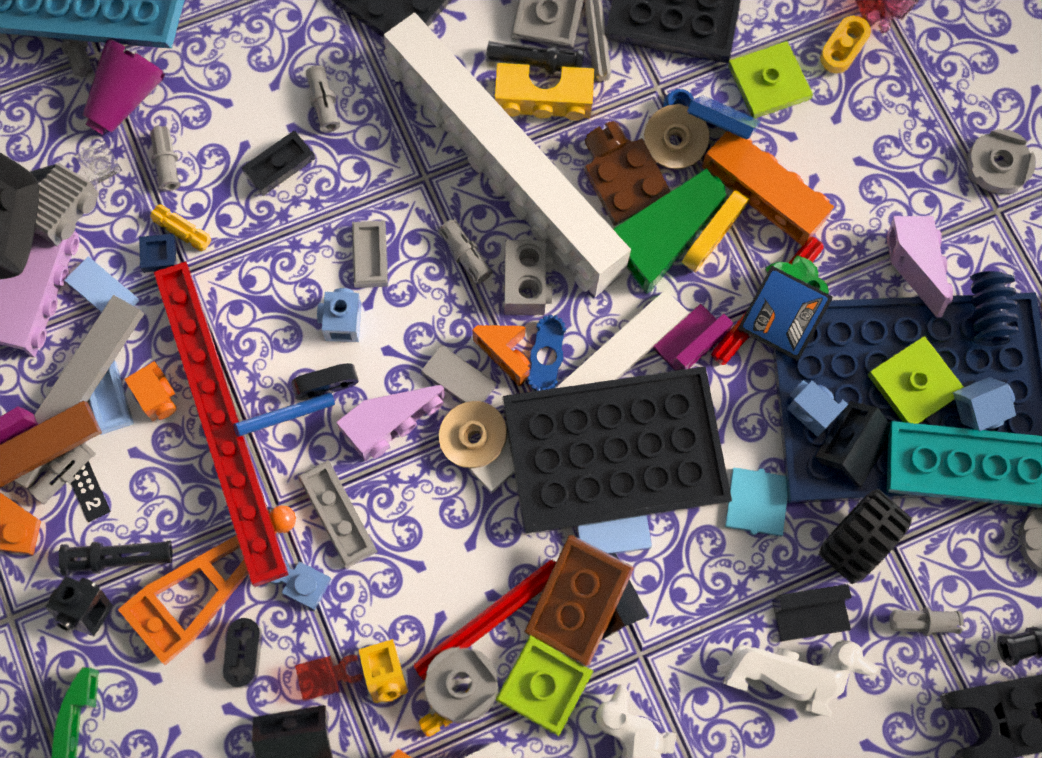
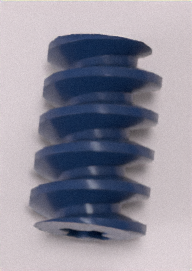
M984 271L970 276V279L973 281L971 292L974 294L972 305L976 308L972 313L973 318L977 320L973 327L974 331L978 333L974 337L975 343L982 346H1000L1009 343V336L1018 334L1019 328L1008 325V323L1017 321L1018 315L1007 312L1008 310L1015 309L1017 302L1006 299L1014 296L1016 289L1006 287L1005 285L1015 282V276L999 271Z

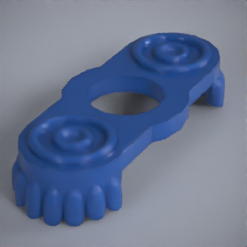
M550 314L549 316H544L536 326L538 329L536 342L530 352L531 371L530 376L527 378L529 386L534 391L554 389L558 383L557 374L558 368L563 362L562 344L566 327L565 323L562 322V318H558L557 315L553 316ZM543 348H550L556 353L557 358L553 364L543 365L538 361L537 353Z

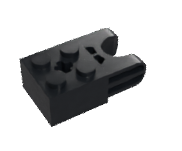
M1042 674L947 692L939 696L941 705L945 710H967L978 719L981 732L977 741L969 747L958 749L955 753V758H1017L1042 753ZM1031 710L1036 711L1037 718L1033 719Z

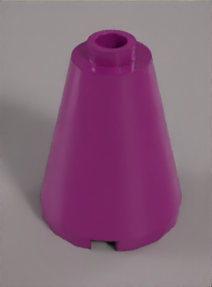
M111 39L107 40L104 44L83 111V116L88 119L85 125L102 135L105 130L112 133L163 81L166 75L160 68L144 57L128 50L124 51L125 46Z

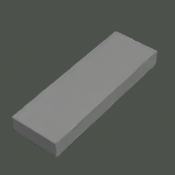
M329 460L298 475L346 569L377 553V549Z

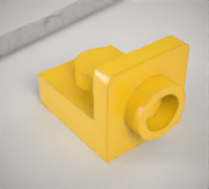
M393 639L358 650L366 685L374 703L394 701L399 696L408 693Z

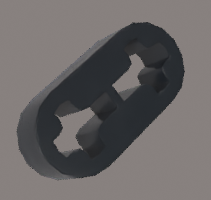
M343 363L298 376L291 383L295 398L297 400H308L327 393L350 388L356 385L359 379L355 365Z
M239 618L232 622L227 631L223 676L227 683L237 688L249 687L258 676L262 630L252 619ZM244 625H248V630L254 633V637L248 638L245 650H241L242 641L236 637V632L243 631ZM241 655L244 656V666L250 669L249 675H243L242 681L238 682L237 676L233 675L231 671L232 668L239 667Z

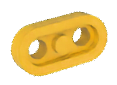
M848 16L838 25L820 55L821 64L827 71L842 73L851 66L870 36L871 29L865 19L859 16ZM847 34H853L856 38H851ZM831 57H837L840 61H835Z

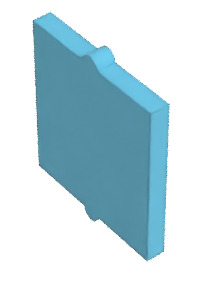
M733 467L730 483L732 501L728 503L725 527L750 531L751 535L762 533L782 537L787 505L786 476L765 473L764 469L753 471Z

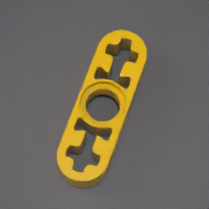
M735 190L683 258L682 264L696 273L743 212L750 199Z

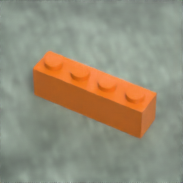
M726 131L705 155L702 164L704 170L708 169L713 177L717 176L732 192L737 190L750 199L748 202L750 206L801 246L823 225L834 208L824 194L808 187L798 174L786 170L771 153L763 152L752 143L751 139L746 140Z

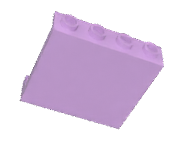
M74 231L70 238L62 240L58 246L53 245L34 233L30 255L23 272L16 277L0 280L1 345L24 350L30 357H36L38 348L43 347L47 336L46 326L49 317H52L57 309V295L60 286L65 285V279L68 277L70 258L76 254L79 247V235L76 231Z

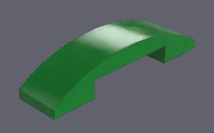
M82 667L68 688L54 729L52 758H77L81 707H96L99 670Z

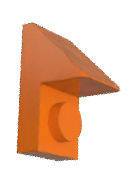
M477 325L472 330L473 341L520 387L529 376L530 368L528 365L530 363L519 350L515 349L512 351L511 349L525 337L526 327Z

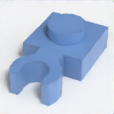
M284 559L289 575L269 583L275 585L285 583L286 586L282 591L283 595L315 611L332 580L331 577L300 561L293 570Z

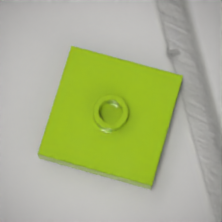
M788 41L729 60V70L751 117L759 118L809 101L813 96Z
M925 336L868 374L869 378L904 423H921L954 401L953 392L964 388Z
M530 636L495 700L559 736L594 671Z

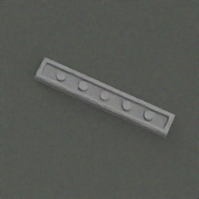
M115 295L112 296L34 414L38 425L83 400L85 402L89 400L145 314L144 312ZM46 464L14 481L29 489L33 486Z

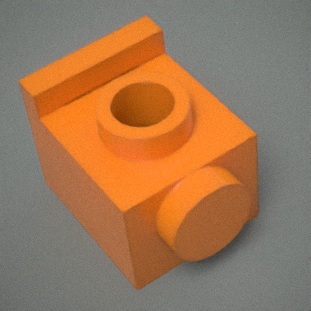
M155 361L124 379L143 411L152 421L168 418L177 410L176 405L171 399L176 393Z

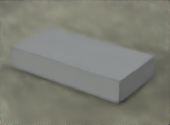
M385 220L352 222L355 288L388 287Z
M443 345L438 348L421 370L423 376L436 385H442L446 392L462 403L469 401L485 402L496 387V382Z

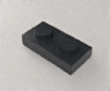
M294 130L241 168L246 177L260 194L264 196L315 160V155Z

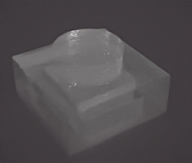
M104 140L74 155L93 186L122 171Z

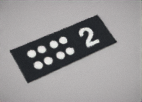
M74 460L71 461V462L65 467V470L74 462ZM88 461L74 475L75 480L71 484L89 523L110 513L111 510Z

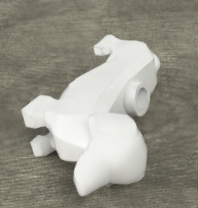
M841 640L832 646L825 660L817 665L799 662L798 653L778 648L777 654L758 648L740 645L733 651L728 663L717 666V671L726 673L723 684L747 691L748 683L745 681V677L753 680L759 679L787 697L799 701L807 700L805 710L830 718L831 710L828 707V703L843 693L849 673L856 672L863 675H871L877 672L878 666L863 657L862 648L858 644L848 640Z
M619 684L611 700L601 703L598 707L596 722L603 732L612 735L621 742L623 747L622 758H662L661 753L673 754L677 734L671 732L660 734L648 719L630 715L627 710L628 691L624 685Z

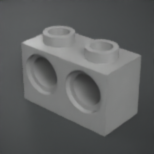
M505 240V315H545L546 304H552V284H546V272H552V252H546V240ZM524 258H532L537 263L534 266L527 267L522 265L520 261ZM524 289H532L537 295L528 299L521 296L520 292Z

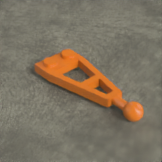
M279 505L270 511L269 514L275 533L289 532L295 526L296 515L290 507ZM237 535L146 585L118 609L162 664L167 665L195 641L249 574L245 560L240 563L226 581L211 565L240 548ZM202 570L218 591L189 627L184 630L156 595Z

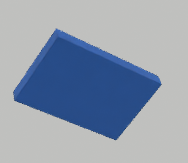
M704 95L693 99L687 110L688 114L746 140L750 139L757 131L761 122L754 117Z

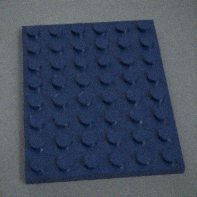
M1036 292L1016 293L1014 296L1006 298L1007 300L1017 302V307L1007 312L1018 315V320L1008 323V325L1018 327L1019 333L1009 336L1010 342L1000 346H982L975 343L974 337L978 333L974 331L973 324L977 321L973 318L972 313L976 308L972 305V297L974 295H953V300L951 304L947 305L942 317H936L920 297L832 300L798 362L773 349L788 503L862 500L868 493L877 489L881 490L890 499L928 497L887 492L888 444L861 487L855 486L843 470L823 465L815 457L843 411L817 437L787 409L794 400L789 396L791 392L803 380L807 384L813 381L817 385L826 387L833 394L834 401L838 404L844 400L847 403L853 401L877 407L889 423L892 421L902 422L868 374L924 336L963 387L991 377L1007 383L1012 389L1015 396L1013 404L1016 416L1005 420L1004 424L1000 427L984 429L985 431L1042 436V326ZM955 400L919 423L973 429L961 423Z

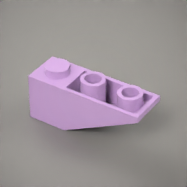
M894 216L886 236L891 263L934 315L942 317L947 305L951 304L953 300V286L947 282V259L941 254L942 236L941 231L936 230L934 216Z
M442 385L364 400L336 423L340 432L365 461L370 457L376 459L389 449L390 441L398 435L404 437L417 426L416 421L424 414L430 416L439 410L444 404L442 400L445 398V391Z

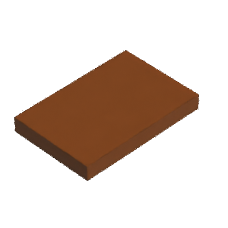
M569 535L524 633L585 666L590 665L635 567L573 535Z

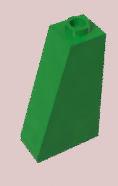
M708 169L697 174L613 229L631 249L627 269L646 294L654 289L722 207L726 197L724 184L717 176L713 177Z

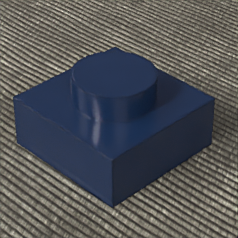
M173 234L139 237L140 269L143 273L155 272L176 265V240Z

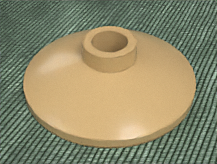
M669 105L663 107L650 117L645 127L644 142L654 161L666 168L683 169L690 167L702 158L708 147L709 130L706 122L688 114L687 110L689 107ZM673 135L679 136L681 143L673 145L669 138Z
M469 401L454 407L444 417L439 429V444L442 452L452 463L463 468H479L491 463L502 452L507 440V426L504 418L495 407L481 401ZM476 433L481 434V439L477 443L470 442L472 435Z

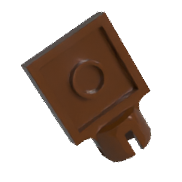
M611 121L604 123L605 129L602 130L598 126L586 135L585 144L592 156V162L585 165L583 170L613 226L636 215L670 193L671 190L643 138L637 141H630L626 138L619 123Z

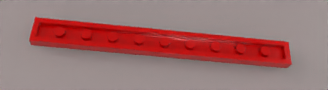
M185 261L155 271L154 275L251 583L254 587L285 577L289 573L244 435L237 437L234 431L233 424L238 423L239 419L190 268Z

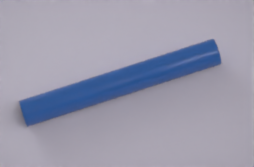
M327 393L233 424L234 431L237 437L334 406L335 400L332 393Z

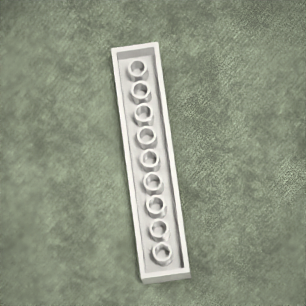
M414 12L385 33L386 49H384V53L388 61L386 69L390 76L396 82L401 81L407 87L406 91L415 104L421 103L425 107L429 119L436 127L440 125L448 133L447 137L450 143L457 150L462 149L469 156L468 161L476 172H483L486 175L492 190L498 196L503 195L510 202L509 206L515 216L520 220L524 218L529 223L534 237L537 240H546L547 245L553 250L552 255L560 266L563 268L567 266L573 272L577 285L585 292L589 290L596 297L623 276L627 268L631 249Z

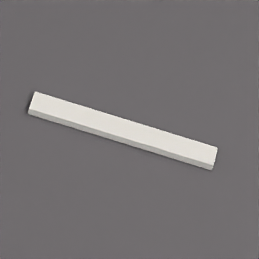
M665 289L556 388L619 379L646 355L654 345L688 316L689 312ZM508 432L505 446L495 460L483 467L468 468L491 494L514 474Z

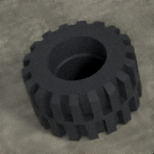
M881 490L871 491L828 536L820 547L819 556L851 584L860 582L899 543L910 528L912 517Z

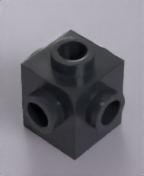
M65 576L58 588L52 592L45 607L55 618L53 623L60 629L72 633L75 629L95 636L113 608V604L94 582L86 578H81L80 581Z

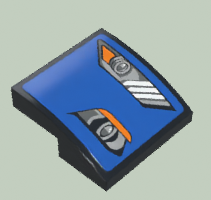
M771 266L744 315L738 331L798 362L829 307L833 296Z

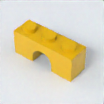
M497 63L495 101L510 117L534 115L541 119H547L552 116L566 117L574 121L584 118L590 119L593 104L594 69L562 67L560 82L553 88L541 89L530 81L529 65Z

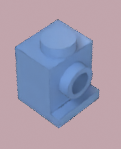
M803 380L789 395L794 400L787 409L818 437L845 409L848 403L842 400L838 404L834 401L833 394L826 387L817 385L813 381L807 384Z

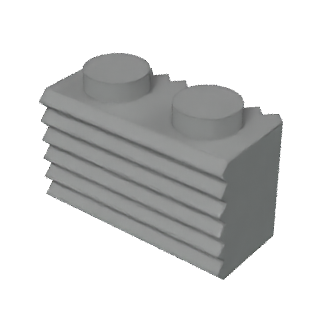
M56 163L55 168L51 169V172L42 180V184L38 185L39 205L34 231L35 234L55 246H58L62 240L72 236L77 221L84 213H89L93 210L99 195L90 181L60 163Z

